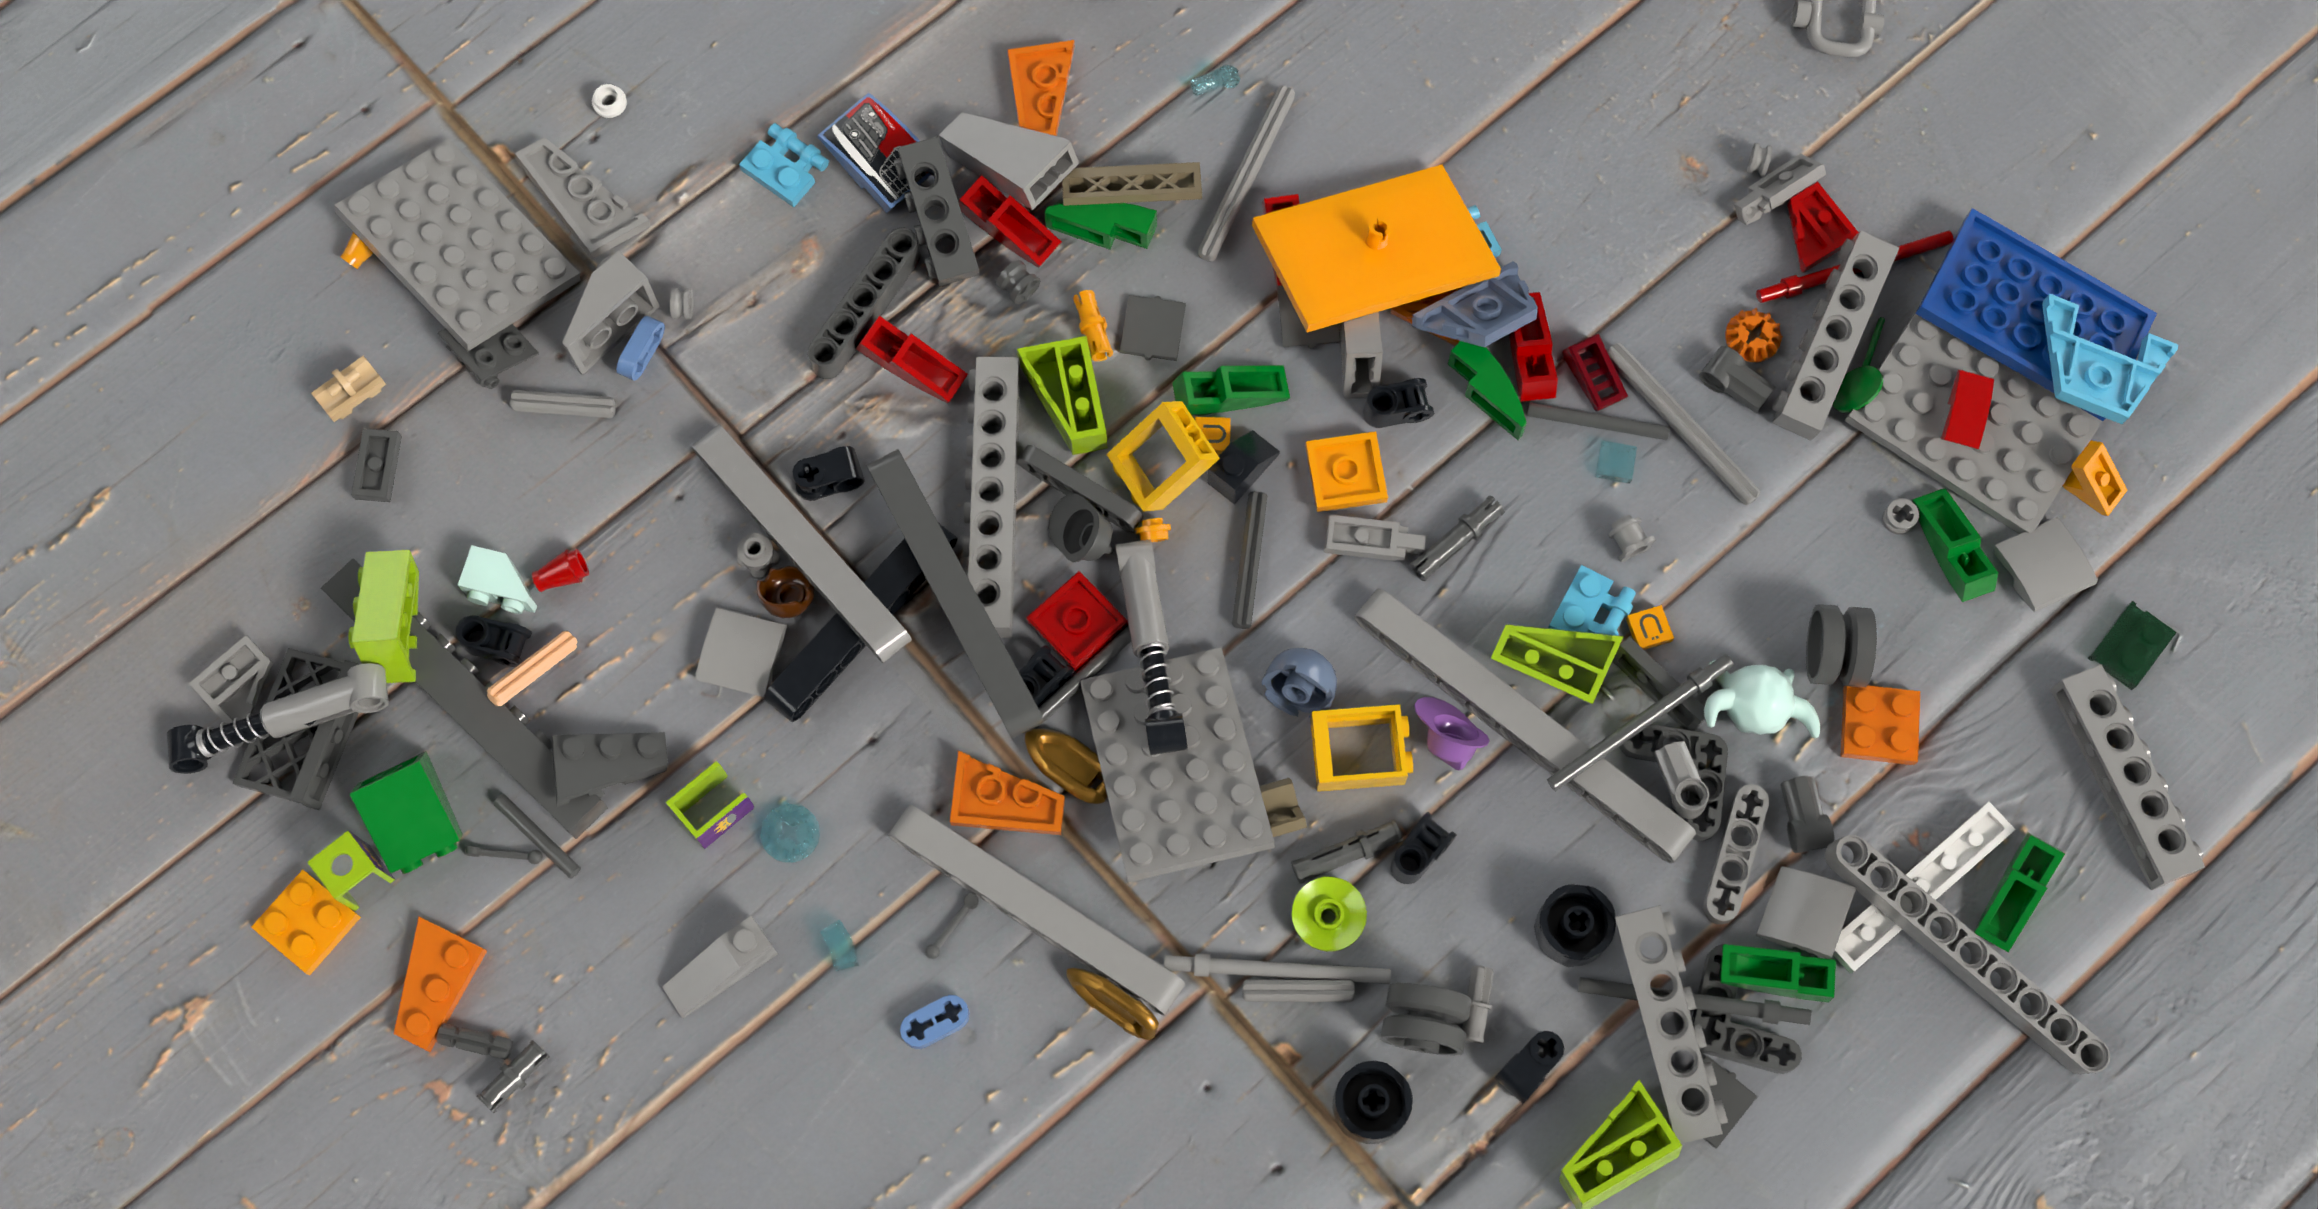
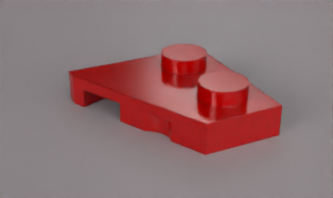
M1819 182L1814 183L1790 198L1787 204L1799 266L1803 273L1840 251L1846 239L1852 240L1859 233Z

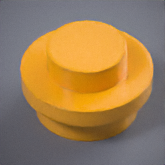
M1163 518L1142 520V527L1135 528V532L1137 535H1140V541L1151 539V542L1169 540L1168 531H1171V524H1163Z

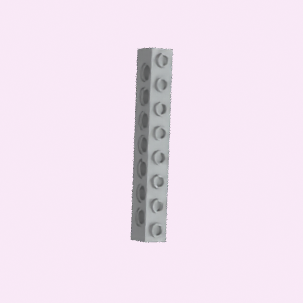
M976 357V369L969 370V390H975V402H968V423H974L973 435H967L966 444L967 456L973 457L972 468H966L965 487L966 490H971V502L964 503V523H970V536H963V557H969V568L964 571L978 597L986 592L996 595V599L992 603L982 605L1000 638H1012L1021 370L1019 357ZM991 392L1002 394V397L996 401H990L985 398ZM989 425L1001 427V430L995 434H988L984 431ZM988 458L1000 460V463L995 467L990 468L983 465L984 461ZM988 491H996L1000 494L993 501L982 499L983 494ZM989 524L998 527L997 532L992 535H984L980 532L984 526ZM987 558L997 561L996 566L988 570L979 567V564Z

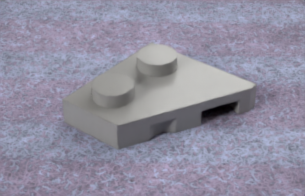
M245 635L188 684L224 723L230 724L233 723L234 718L242 720L247 718L248 713H252L273 662Z

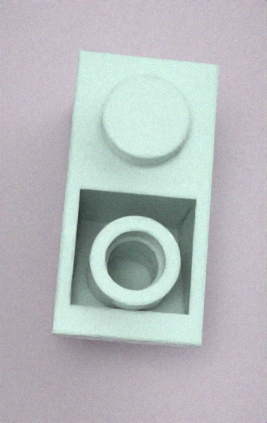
M471 545L458 582L459 588L467 596L466 599L483 606H487L488 602L500 604L502 609L515 614H522L523 610L535 613L537 605L507 554Z

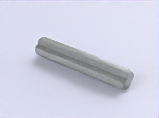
M515 390L511 393L510 406L514 411L612 418L615 415L616 402L614 398L604 396Z
M1245 980L1243 982V999L1246 1002H1351L1355 996L1354 982L1351 980Z

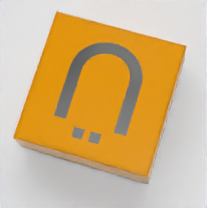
M1195 417V421L1217 455H1220L1230 444L1231 418Z
M1662 605L1633 613L1626 617L1633 640L1643 650L1670 643L1674 639Z

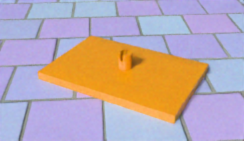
M1442 164L1253 217L1252 227L1307 333L1495 278L1500 275L1501 267Z

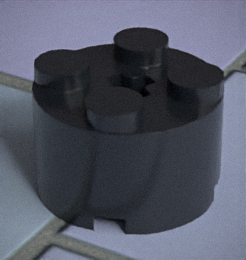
M1564 885L1550 894L1536 916L1534 931L1537 942L1550 959L1565 967L1586 965L1597 959L1612 942L1616 928L1615 909L1608 897L1597 888L1588 885ZM1579 920L1582 926L1579 930L1575 929L1573 931L1569 927L1570 922L1573 923Z
M1366 1061L1352 1067L1339 1081L1333 1096V1114L1338 1126L1346 1136L1360 1143L1379 1144L1393 1138L1406 1124L1412 1111L1413 1096L1409 1083L1394 1067L1380 1061ZM1369 1094H1374L1375 1101H1381L1382 1103L1375 1112L1370 1111L1368 1105H1363Z

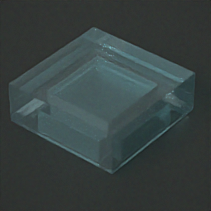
M1601 441L1595 478L1630 484L1633 478L1637 447Z

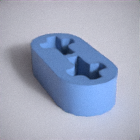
M649 316L641 319L619 357L616 368L618 374L633 381L642 375L662 340L665 330L663 322Z
M956 995L944 996L905 1017L900 1027L901 1037L913 1049L926 1048L966 1026L970 1014L968 1006L962 998ZM948 1004H952L954 1008L961 1006L962 1011L958 1013L959 1020L952 1023L947 1018L937 1023L936 1019L946 1014L945 1006ZM917 1021L923 1026L932 1021L934 1025L923 1031L925 1038L918 1040L915 1036L908 1037V1033L912 1031L911 1024Z

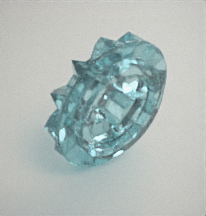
M786 803L779 808H773L767 818L762 821L760 838L764 849L771 857L781 862L793 863L805 859L815 850L820 838V827L814 814L803 805ZM782 821L786 824L788 823L791 827L799 826L795 831L799 844L796 845L788 837L783 840L780 839V836L784 833Z

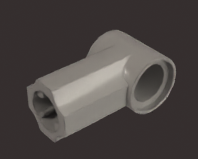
M1676 741L1656 750L1654 757L1672 797L1674 811L1677 815L1686 819L1700 816L1707 805L1709 790L1700 779L1685 741ZM1687 791L1694 792L1700 798V803L1694 806L1687 805L1681 799V794Z

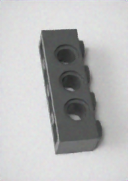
M938 136L899 147V158L893 161L899 180L906 178L909 192H905L904 197L909 213L916 212L919 225L914 226L919 246H927L930 258L924 259L929 278H936L940 287L978 276V264ZM920 173H930L935 178L934 183L929 187L919 186L915 179ZM937 205L944 209L945 215L940 220L934 221L925 215L926 210L930 206ZM948 238L952 240L955 244L954 250L948 254L940 253L935 247L940 239Z

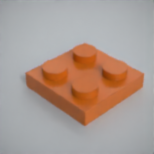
M1869 685L1866 687L1844 686L1840 757L1915 765L1918 762L1920 691Z

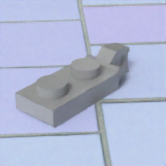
M1799 154L1748 187L1749 193L1734 204L1738 221L1748 225L1759 220L1763 213L1770 212L1771 209L1783 205L1786 200L1825 176L1824 164Z
M1328 515L1324 553L1392 561L1405 560V555L1421 556L1424 553L1426 535L1408 534V527L1400 526V522Z

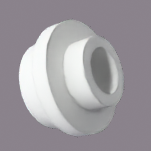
M604 84L594 92L592 106L598 115L605 118H613L620 115L626 108L627 99L619 87ZM609 100L615 101L611 105H605V103Z

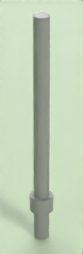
M1195 953V957L1165 955L1164 967L1169 971L1194 972V976L1209 977V973L1314 980H1351L1353 982L1390 984L1391 969L1219 959L1210 958V954Z

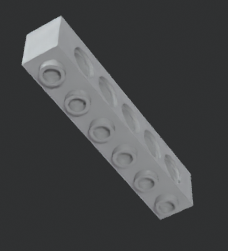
M1862 230L1852 240H1845L1838 254V258L1842 259L1839 269L1832 270L1825 284V288L1829 289L1825 300H1819L1812 314V318L1816 320L1812 330L1807 329L1798 348L1803 350L1799 361L1794 360L1786 374L1785 379L1790 381L1786 392L1781 390L1773 404L1772 410L1777 411L1772 422L1773 424L1810 441L1821 432L1899 247ZM1852 268L1861 270L1865 279L1858 278L1853 273ZM1839 298L1848 300L1852 309L1843 307ZM1826 328L1835 330L1839 340L1831 338L1827 334ZM1813 358L1823 361L1826 370L1818 369L1813 362ZM1800 389L1808 390L1812 395L1813 401L1805 400L1800 394Z
M2101 664L2058 682L2050 690L2151 890L2190 876L2205 868L2202 861V851L2199 845L2191 840L2185 828L2186 822L2181 810L2174 807L2167 793L2168 785L2166 780L2160 773H2157L2150 760V749L2146 742L2139 738L2133 726L2134 720L2131 712L2122 705L2116 693L2117 687L2113 677L2105 672ZM2090 702L2096 703L2101 708L2102 715H2097L2091 710ZM2107 735L2113 736L2118 741L2119 749L2109 745ZM2124 768L2134 773L2136 783L2129 781L2125 777ZM2141 802L2147 803L2152 808L2153 817L2143 812ZM2159 836H2163L2168 840L2170 851L2161 847L2158 841Z
M1659 905L1616 916L1617 927L1673 1132L1681 1144L1723 1134L1721 1124L1728 1123L1722 1100L1714 1101L1710 1086L1717 1085V1080L1712 1062L1704 1063L1700 1048L1707 1047L1701 1024L1693 1026L1689 1010L1697 1008L1691 986L1683 988L1679 973L1686 971L1681 950H1672L1669 935L1676 934L1670 911L1662 913L1661 906ZM1653 936L1662 942L1663 952L1659 957L1651 959L1642 954L1640 945L1644 938ZM1658 974L1669 976L1674 984L1673 990L1665 996L1655 994L1650 985L1654 976ZM1668 1012L1680 1014L1684 1020L1683 1028L1677 1033L1666 1032L1661 1026V1018L1664 1014ZM1687 1050L1693 1055L1694 1064L1689 1070L1680 1071L1672 1065L1671 1057L1676 1051ZM1689 1088L1699 1089L1704 1094V1103L1696 1109L1686 1107L1681 1099L1685 1090Z

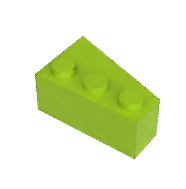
M1082 336L1018 348L1017 355L1020 368L1071 453L1077 455L1108 449L1107 433L1087 337Z
M410 550L366 552L364 567H360L358 570L360 592L359 596L353 600L355 624L349 628L348 632L350 648L356 650L362 664L373 663L383 666L386 672L387 683L416 682V670L412 669L409 662V649L417 648V637L410 636L412 616L418 615L419 570Z
M1506 624L1491 659L1593 704L1623 636Z
M1640 1080L1636 1082L1626 1097L1611 1111L1608 1118L1561 1170L1559 1182L1576 1209H1591L1679 1157L1683 1145Z

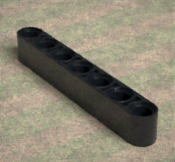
M939 523L953 549L958 538ZM904 538L864 584L888 611L894 615L923 584L926 577ZM836 613L765 692L764 700L791 722L797 721L864 649L865 643Z

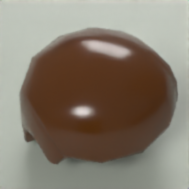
M792 566L779 569L772 568L764 581L758 580L756 583L757 596L760 603L771 615L782 619L794 618L800 615L811 604L815 595L814 586L798 568Z

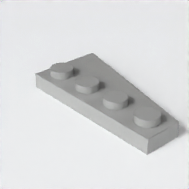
M545 137L515 153L517 163L591 260L650 227V220L642 213L637 214L628 207V202L616 194L614 196L605 189L600 180L592 174H586L577 166V162Z

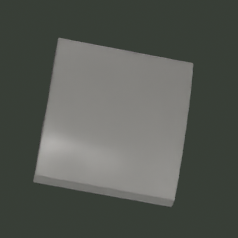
M2058 517L2038 525L2035 531L2031 533L2023 532L1995 545L1994 555L2013 576V588L2033 612L2097 584L2098 579L2088 559Z
M717 607L705 638L695 680L764 697L771 684L775 662L780 659L787 624Z
M1781 866L1756 936L1789 949L1797 947L1823 958L1831 959L1857 888L1823 876Z

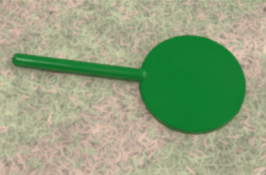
M1880 317L1877 321L1862 367L1855 368L1845 374L1832 405L1837 411L1847 413L1852 412L1853 409L1859 410L1873 401L1879 394L1883 386V375L1877 368L1870 366L1883 329L1885 318Z

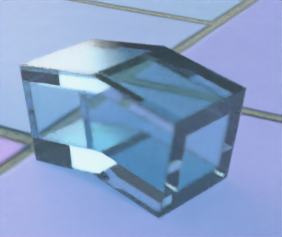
M840 919L820 931L830 948L833 967L836 971L859 966L855 943Z

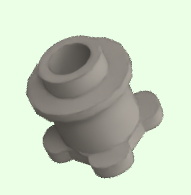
M1627 515L1611 525L1613 530L1608 536L1610 539H1615L1622 551V554L1618 557L1620 562H1625L1638 554L1646 552L1652 547L1651 544L1656 541L1654 536L1647 537L1640 526L1642 520L1639 517L1632 519L1630 515Z
M748 534L741 539L737 547V561L739 565L746 566L755 579H763L766 576V571L772 565H778L781 559L779 552L773 550L769 538L763 534ZM760 550L759 553L752 554L754 551Z

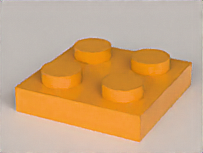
M1376 431L1306 441L1305 448L1317 512L1386 503L1388 501Z
M302 869L251 928L304 973L311 975L358 922L361 916L335 900L325 886Z

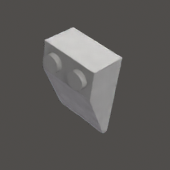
M619 250L611 257L604 258L591 274L562 342L576 369L582 375L631 333L643 317L650 316L660 307L647 277Z

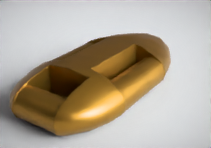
M1032 729L1025 733L1024 741L1027 751L1042 774L1079 800L1091 804L1105 802L1108 797L1098 755L1074 737L1059 731ZM1097 778L1102 780L1096 789L1090 788Z
M1073 967L1066 970L1071 986L1089 1006L1098 1010L1123 1028L1124 1031L1135 1037L1145 1040H1151L1155 1037L1159 1025L1158 1020L1142 1002L1137 1001L1108 979L1096 973Z

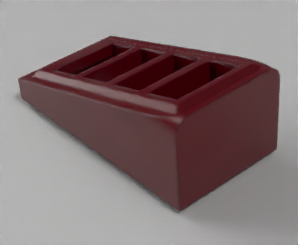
M1599 333L1561 351L1570 370L1596 412L1628 398ZM1590 350L1593 356L1582 361L1580 354ZM1597 362L1600 368L1588 373L1586 367ZM1604 374L1607 380L1594 386L1592 379ZM1611 386L1614 393L1600 399L1598 392Z

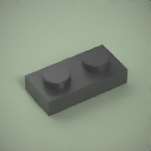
M363 428L351 496L355 500L391 502L402 435L398 431Z

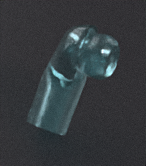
M1226 64L1208 74L1190 80L1193 93L1195 96L1223 86L1228 89L1235 88L1240 82V76L1236 67Z

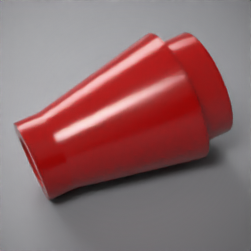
M566 549L542 568L532 572V579L536 588L543 592L547 589L580 583L584 577L589 575V569L578 549L571 552Z

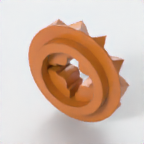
M1757 308L1751 311L1741 310L1730 319L1725 330L1727 346L1737 351L1747 362L1768 360L1778 351L1783 338L1780 332V323H1776L1771 318L1770 313L1759 312ZM1760 326L1761 332L1759 336L1762 339L1755 338L1747 344L1750 333L1748 330L1752 331L1755 327L1758 328Z

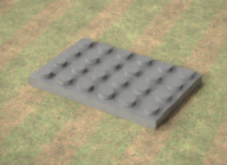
M449 138L334 205L335 213L467 351H470L580 281V272Z
M1915 313L1878 368L1883 375V386L1879 394L1873 401L1866 404L1865 407L1859 410L1853 409L1845 419L1847 423L2018 534L2035 531L2071 473V465L2090 442L2101 424L2073 405L2056 399L2055 394ZM1958 370L1994 379L1989 414L1979 449L1941 439L1951 407L1948 401Z
M1222 647L1164 660L1165 664L1169 666L1166 670L1167 677L1171 678V682L1168 683L1169 689L1174 692L1171 696L1172 703L1176 705L1175 709L1177 712L1183 715L1188 750L1150 755L1145 726V718H1148V711L1150 709L1146 706L1148 696L1144 693L1146 683L1141 678L1144 670L1140 666L1080 680L1128 883L1275 848L1273 834Z

